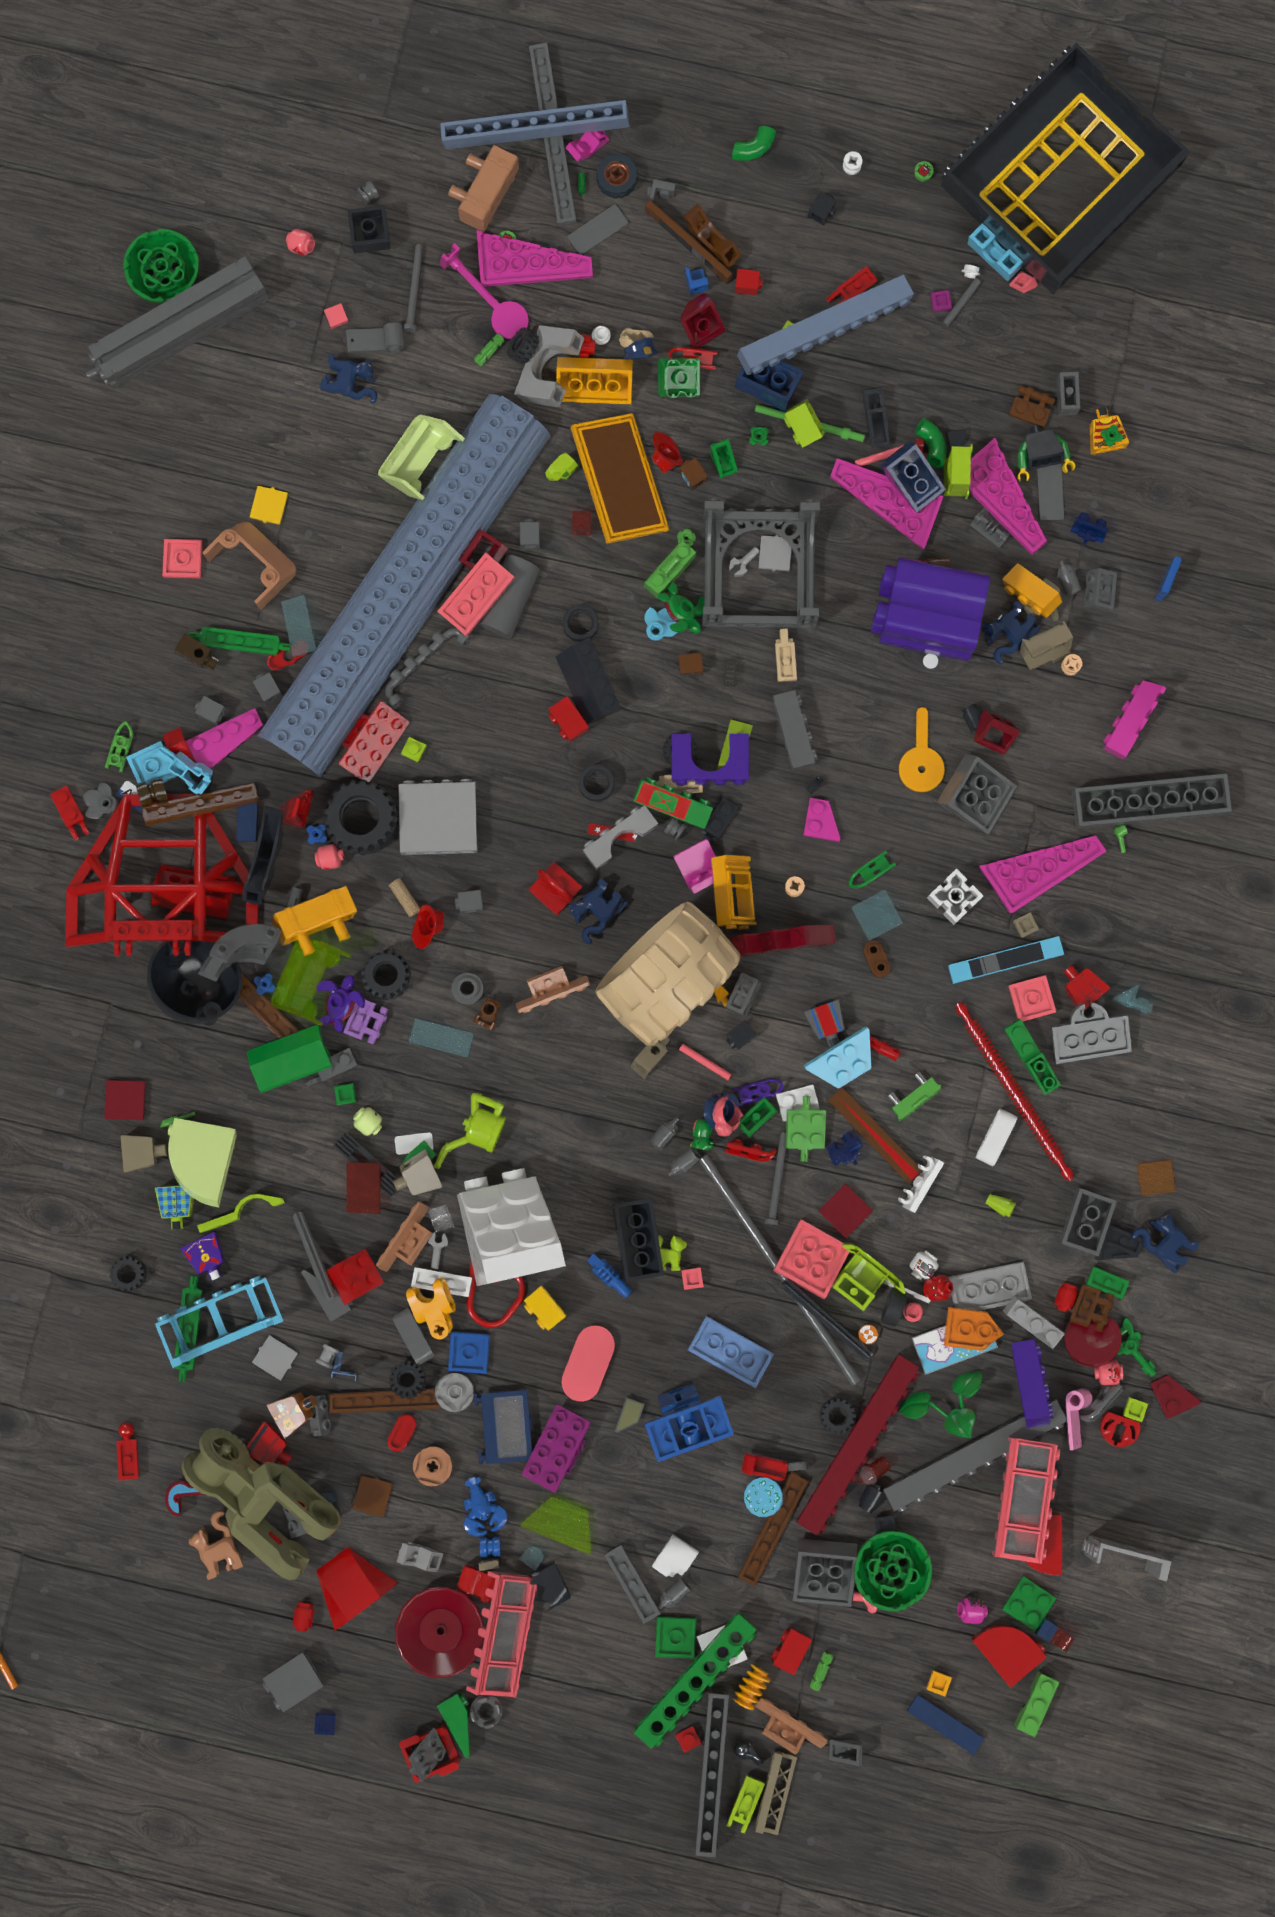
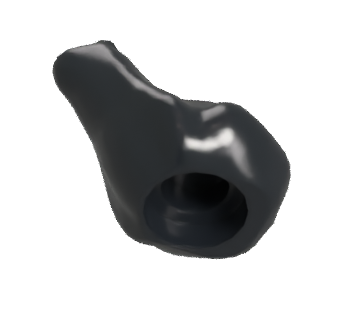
M750 1742L738 1743L734 1747V1754L739 1758L752 1760L758 1767L764 1764L765 1761L759 1756Z

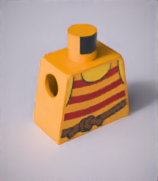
M1107 407L1097 409L1098 419H1094L1090 423L1091 455L1125 449L1129 444V440L1119 416L1109 417ZM1114 424L1118 426V431L1123 435V439L1121 442L1117 441L1113 446L1109 447L1104 442L1101 431L1103 429L1107 430Z

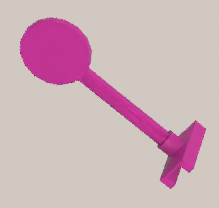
M454 243L451 253H448L447 256L445 254L441 256L440 266L444 270L451 266L470 283L494 309L491 323L496 334H500L506 339H512L513 335L515 336L520 328H527L528 314L524 307L512 301L500 304L462 264L463 262L458 258L460 248Z

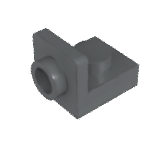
M653 180V185L648 187L647 197H650L653 203L656 194H659L662 198L674 197L676 184Z

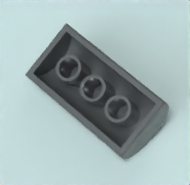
M506 555L501 566L516 578L477 625L511 639L538 578L540 569L525 559L514 555Z

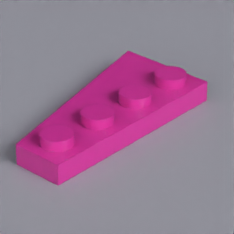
M254 708L186 742L196 763H202L211 769L219 764L228 754L235 751L240 744L247 741L263 728L264 725Z

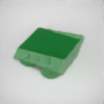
M699 358L659 359L657 363V392L660 397L676 398L700 395Z

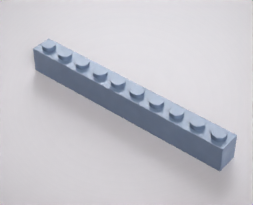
M626 100L440 123L442 143L446 150L630 127Z
M901 275L742 347L737 357L747 375L751 373L758 374L764 370V367L769 365L773 367L784 358H793L797 355V352L802 350L806 352L817 343L820 345L826 343L830 337H839L850 328L852 330L857 329L863 322H872L883 313L884 315L890 314L896 307L900 306L902 308L910 304L914 293L905 276Z

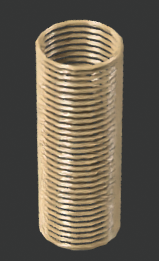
M401 878L393 881L389 887L408 916L412 917L419 913L420 907Z

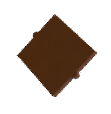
M361 1475L353 1509L366 1512L367 1515L373 1514L384 1517L393 1483L379 1480L378 1477L374 1479Z

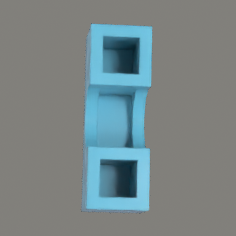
M982 223L969 236L967 244L1008 282L1021 269L1023 261L1010 249L1008 251L1004 250L997 243L996 236Z

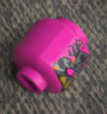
M967 1597L959 1602L957 1615L964 1623L981 1624L988 1615V1608L982 1599Z

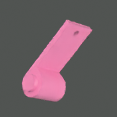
M1084 1388L1071 1391L1066 1396L1067 1435L1070 1450L1082 1447L1079 1410L1088 1407L1092 1402L1091 1393Z

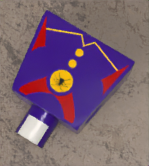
M212 1232L180 1248L198 1274L207 1271L211 1281L222 1277L218 1265L224 1263L225 1259L217 1232Z

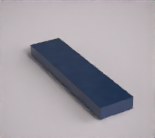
M918 1694L907 1709V1712L973 1755H975L984 1740L983 1736Z

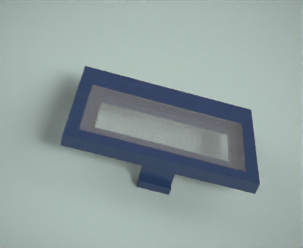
M527 1390L482 1393L479 1398L478 1394H474V1405L478 1406V1402H482L486 1454L482 1455V1452H478L479 1464H483V1460H486V1464L528 1461L532 1454L530 1430H533L532 1418H529Z

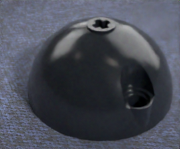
M179 941L180 951L178 956H174L173 942H163L154 951L149 961L147 970L148 989L158 1008L170 1018L186 1024L211 1026L233 1007L240 996L242 973L239 963L231 964L219 975L217 981H213L198 973L209 957V953L215 943L191 941V955H185V941Z

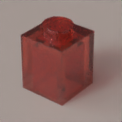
M572 511V535L591 536L592 512Z

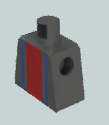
M839 1000L803 1012L817 1040L826 1038L829 1048L840 1043L837 1034L844 1031Z

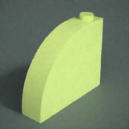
M174 1118L173 1124H170L168 1129V1135H170L168 1151L176 1180L183 1190L194 1199L210 1206L219 1207L237 1137L236 1129Z

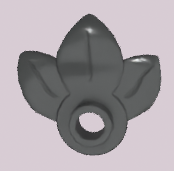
M100 783L98 790H88L83 794V799L89 806L85 813V816L88 818L99 819L104 814L113 813L118 806L117 800L112 796L111 787L105 783Z

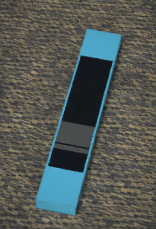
M1058 936L948 965L952 984L1062 956L1064 952L1060 937Z

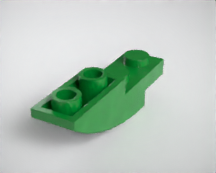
M1018 1019L1003 1028L1011 1041L1013 1049L1042 1093L1047 1095L1061 1086L1023 1021Z

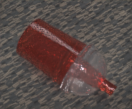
M879 1457L874 1462L864 1466L860 1471V1480L857 1483H864L866 1485L876 1483L882 1475L890 1470L889 1462L884 1457Z

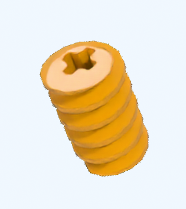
M751 1664L750 1666L754 1671L746 1672L750 1678L743 1677L746 1685H738L742 1692L735 1691L734 1693L738 1698L733 1700L746 1709L754 1710L755 1707L752 1703H758L759 1700L756 1696H762L763 1693L760 1689H766L767 1686L764 1682H770L771 1679L766 1671Z

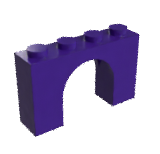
M729 733L728 761L721 769L712 772L703 771L694 764L692 760L691 734H672V782L678 786H686L688 782H695V785L699 786L707 785V782H714V785H726V782H734V785H745V782H749V733Z

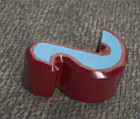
M180 1479L172 1483L166 1490V1507L173 1516L180 1517L182 1516V1496L205 1494L195 1490L187 1480Z

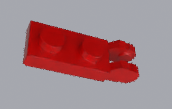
M866 266L840 285L826 300L830 303L841 295L843 300L837 303L840 304L866 292L877 284L878 280Z
M66 785L51 793L50 796L74 840L79 839V835L74 828V825L78 823L83 833L89 834L90 832L84 822L85 818L69 787Z

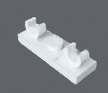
M924 1155L923 1158L927 1160V1165L922 1166L918 1164V1168L923 1170V1172L915 1178L912 1191L904 1189L903 1191L908 1195L905 1200L900 1197L898 1198L899 1202L903 1203L902 1207L913 1213L918 1209L944 1165L942 1161Z

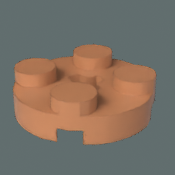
M431 1446L424 1448L414 1459V1474L426 1486L440 1485L449 1478L452 1472L451 1457L440 1447ZM435 1461L438 1469H434L431 1472L427 1464Z

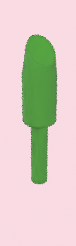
M195 1112L164 1119L160 1127L173 1124L174 1118L186 1119L195 1116Z

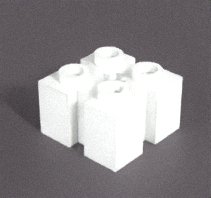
M958 869L944 880L943 883L946 885L944 888L939 885L927 897L937 909L942 906L946 910L943 915L953 925L967 913L964 909L966 906L971 909L983 897L973 885L969 888L965 884L967 879ZM951 893H953V895L957 893L959 895L957 898L959 901L952 900Z

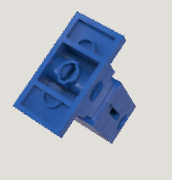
M694 1383L658 1395L663 1416L644 1423L658 1462L734 1435L721 1396L701 1402Z

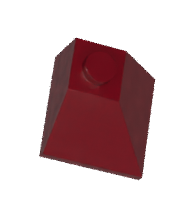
M705 293L689 301L679 318L692 348L698 349L726 331L713 300Z

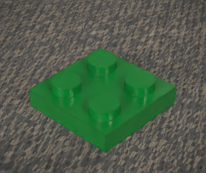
M1022 1575L1001 1609L1033 1631H1036L1056 1598Z

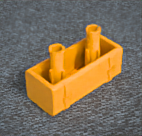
M343 886L295 906L287 907L275 913L271 921L274 927L282 930L279 936L282 946L298 940L304 956L315 952L309 938L311 934L333 926L339 942L349 939L351 936L347 931L344 921L352 919L357 913V909L347 887Z

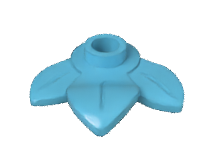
M651 607L646 611V633L651 640L658 641L664 636L672 637L678 633L672 631L669 627L676 622H673L666 608L658 613ZM658 629L659 633L653 634L652 630Z

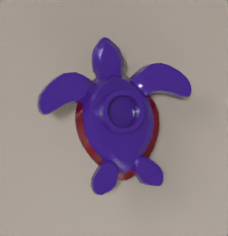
M352 975L344 978L341 987L331 980L323 981L317 985L318 991L330 992L325 1003L327 1015L320 1019L321 1025L331 1023L338 1032H341L343 1030L342 1022L350 1016L355 1003L360 1008H364L365 1000L363 995L359 991L351 990L355 984V978Z

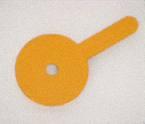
M921 707L916 712V748L909 750L902 757L899 763V776L907 788L915 792H928L940 784L945 769L940 755L933 749L928 748V711L926 708ZM923 766L925 772L920 773L918 767Z

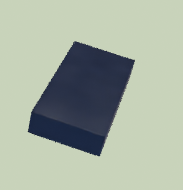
M257 803L238 806V842H257Z

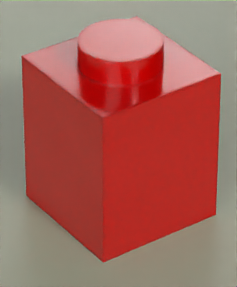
M738 269L735 293L757 296L758 289L762 290L763 278H759L760 271Z

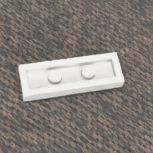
M414 1268L411 1287L434 1291L432 1287L434 1281L442 1277L446 1280L451 1294L469 1297L471 1277Z

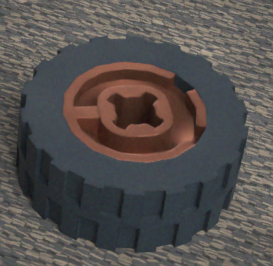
M623 154L608 155L607 158L602 159L601 163H599L596 173L597 182L603 194L605 193L608 197H613L614 199H621L634 191L638 179L637 167H635V163L628 156L626 157Z

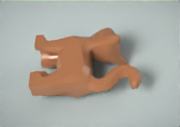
M222 1510L215 1511L212 1514L211 1524L215 1529L224 1532L223 1538L209 1544L208 1533L203 1526L199 1532L189 1539L190 1546L198 1549L200 1558L209 1571L206 1576L208 1580L217 1577L219 1574L217 1561L225 1559L227 1561V1571L231 1569L236 1570L244 1566L241 1554L235 1547L229 1526L219 1522V1518L225 1513Z

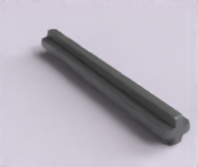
M297 1212L293 1214V1220L326 1301L335 1298V1293L303 1212Z

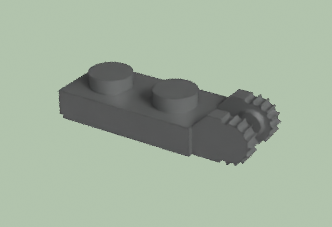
M348 1048L331 1056L332 1067L318 1072L320 1077L309 1080L306 1083L307 1086L310 1087L321 1081H327L358 1066L351 1049Z

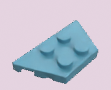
M865 1026L803 1066L806 1070L838 1089L871 1069L870 1032L868 1027Z

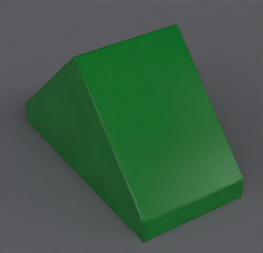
M728 438L710 445V455L720 478L738 472Z

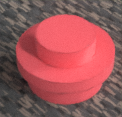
M911 1302L904 1307L903 1315L908 1321L916 1322L921 1319L923 1310L919 1304Z

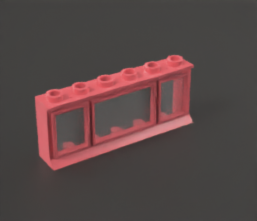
M1008 1437L1010 1444L1009 1451L1006 1453L1007 1466L1006 1473L1004 1472L1003 1474L1004 1488L1000 1495L1002 1502L997 1518L999 1520L998 1531L995 1532L996 1546L995 1551H992V1555L994 1557L1042 1564V1559L1045 1560L1047 1552L1044 1543L1045 1539L1048 1540L1049 1537L1047 1521L1051 1520L1052 1508H1049L1050 1500L1054 1499L1055 1494L1052 1484L1053 1480L1057 1478L1055 1462L1059 1460L1060 1449H1057L1058 1445L1053 1443Z
M488 1571V1576L496 1578L494 1589L487 1588L485 1592L486 1596L492 1598L490 1609H482V1616L488 1618L487 1628H479L478 1635L485 1638L483 1648H476L474 1651L475 1656L481 1658L479 1668L471 1669V1675L477 1678L476 1687L467 1686L466 1690L476 1695L516 1698L537 1584H530L531 1580L534 1579L531 1576Z

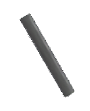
M974 279L942 323L946 327L951 324L981 284L979 279Z

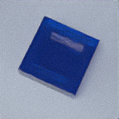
M316 1713L314 1734L334 1736L336 1714Z

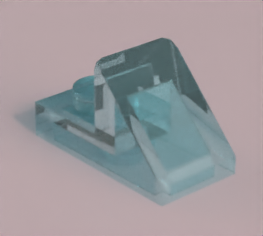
M1139 984L1113 997L1111 1002L1146 1014L1150 1013L1153 1007L1147 999L1141 997L1135 999Z

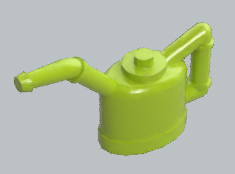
M472 1093L471 1115L469 1119L465 1118L463 1125L466 1126V1136L450 1143H445L436 1163H434V1168L439 1169L448 1152L467 1143L493 1153L506 1121V1117L501 1115L504 1105L500 1101H495L482 1094ZM479 1102L494 1108V1113L479 1108Z

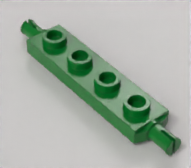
M203 627L201 632L189 631L190 637L199 640L201 644L208 648L277 656L279 650L291 651V643H281L279 636L210 627Z
M190 1276L189 1287L184 1288L182 1291L181 1307L186 1305L187 1308L194 1306L195 1301L202 1299L203 1291L197 1288L199 1277ZM201 1308L179 1317V1328L189 1349L197 1347ZM178 1340L176 1341L175 1357L182 1352ZM195 1357L174 1367L179 1370V1382H186L187 1370L194 1369Z

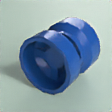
M500 1536L493 1537L492 1540L487 1537H480L481 1557H487L491 1553L494 1557L501 1556Z

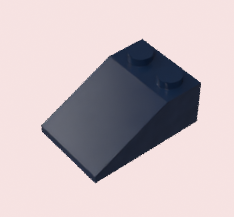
M907 442L879 464L889 481L916 513L946 490L915 443Z

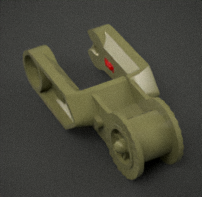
M219 1428L206 1430L199 1440L201 1452L189 1453L182 1462L181 1469L185 1479L195 1490L201 1494L216 1497L228 1508L225 1514L230 1533L278 1575L288 1580H296L302 1575L310 1560L307 1551L299 1543L288 1540L267 1522L264 1517L278 1501L301 1521L304 1530L316 1539L324 1540L340 1527L342 1521L339 1512L288 1466L265 1462L260 1466L250 1458L246 1445L236 1435Z

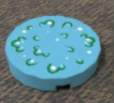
M770 1478L753 1480L744 1492L746 1507L752 1514L758 1517L774 1515L780 1510L783 1503L781 1487Z

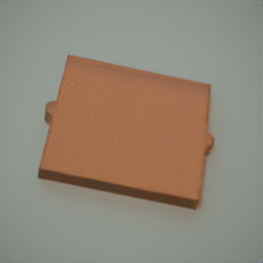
M1171 1160L1137 1164L1139 1176L1137 1181L1140 1183L1141 1196L1175 1192V1174L1172 1171Z

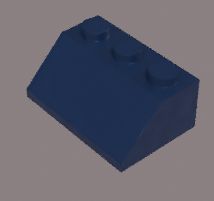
M781 360L779 364L770 367V365L764 367V370L758 374L751 373L747 375L742 367L734 388L782 411H786L804 371Z

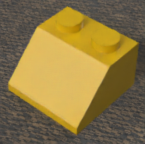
M543 1285L524 1300L526 1303L524 1305L525 1309L530 1315L534 1313L538 1317L536 1322L543 1330L546 1328L549 1331L567 1316Z

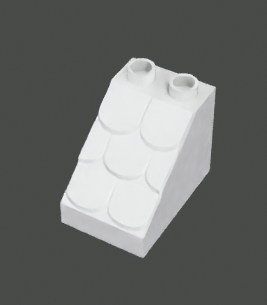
M524 1168L502 1173L504 1183L489 1186L487 1177L465 1181L466 1192L457 1195L477 1286L566 1266L561 1243L536 1176L526 1178Z

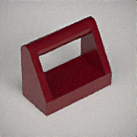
M479 529L459 561L469 570H472L474 565L468 562V559L482 538L493 545L487 554L497 562L500 561L508 548Z
M984 710L979 719L974 742L1004 755L1020 733V730L1011 721ZM991 726L1004 732L1000 745L984 738Z

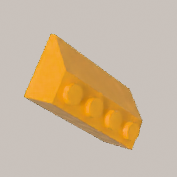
M558 357L556 383L566 390L562 402L631 404L633 360Z

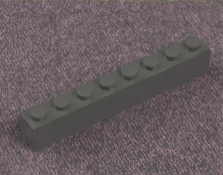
M708 1690L695 1856H716L729 1699L728 1691Z

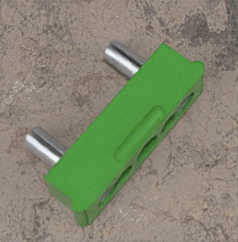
M917 1072L915 1077L922 1085L902 1101L898 1099L894 1092L889 1094L888 1097L895 1104L892 1111L898 1117V1121H903L939 1093L941 1085H938L932 1077L926 1080L921 1072Z

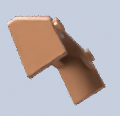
M242 522L224 530L202 553L207 561L210 562L224 547L232 549L241 542L267 566L262 571L260 577L267 589L254 601L258 609L262 610L296 575V567L250 522Z

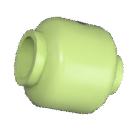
M362 1107L353 1117L354 1127L365 1136L375 1135L382 1128L380 1125L382 1117L370 1107Z

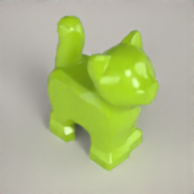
M658 1235L663 1271L666 1270V1263L671 1264L672 1271H681V1252L686 1248L687 1243L681 1237L674 1235L670 1242L671 1249L662 1248L663 1239L661 1235Z

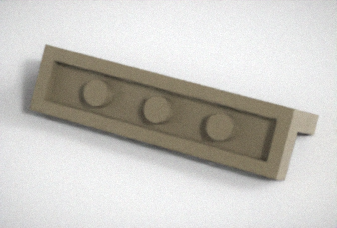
M774 1750L755 1824V1832L761 1834L768 1832L778 1835L797 1760L796 1755ZM782 1757L792 1760L790 1767L784 1771L780 1767ZM783 1775L786 1785L778 1791L775 1786L776 1780ZM778 1795L781 1800V1806L773 1810L770 1806L771 1800ZM771 1815L777 1821L775 1829L765 1827L766 1820Z

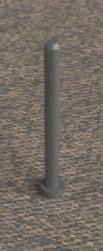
M422 244L415 246L407 323L403 325V330L410 333L416 332L414 319L423 250Z
M785 1132L780 1134L768 1219L765 1218V1224L778 1225L779 1221L776 1220L786 1152Z

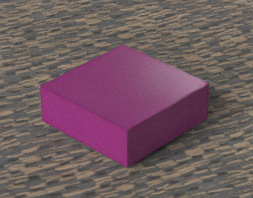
M949 290L930 293L933 313L952 310Z

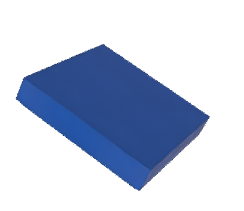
M1175 556L1169 563L1155 600L1161 602L1169 593L1182 561L1181 558Z
M451 1332L448 1371L487 1374L490 1334Z

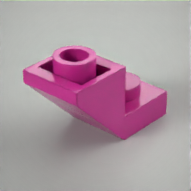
M604 130L586 132L580 140L570 142L566 149L578 162L588 159L610 139L605 135Z

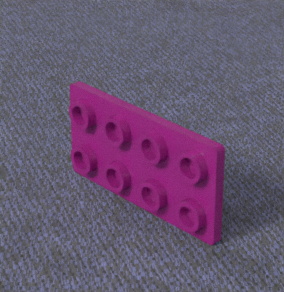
M556 1405L522 1472V1476L554 1493L557 1492L564 1476H569L586 1442L583 1438L591 1422Z

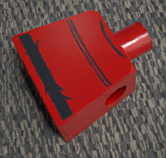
M268 1421L263 1422L246 1446L250 1457L261 1463H275L277 1460L287 1466L293 1457L284 1451L288 1441Z

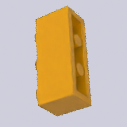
M1018 563L1002 579L1005 591L1010 595L1014 594L1023 605L1028 604L1031 606V609L1037 615L1042 614L1047 618L1062 603L1058 591Z

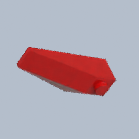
M305 790L286 801L284 807H280L281 810H284L283 824L302 829L305 828L314 796L313 790Z

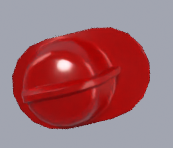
M662 432L654 433L652 439L655 450L652 459L658 465L661 472L666 473L676 465H681L683 460L674 440Z
M428 904L420 908L412 931L413 943L419 949L426 948L430 944L432 937L439 934L444 927V912L435 910Z

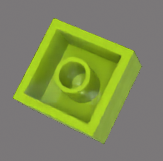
M808 399L786 411L784 420L788 428L792 427L794 431L793 438L797 445L801 444L803 448L824 436L825 431Z

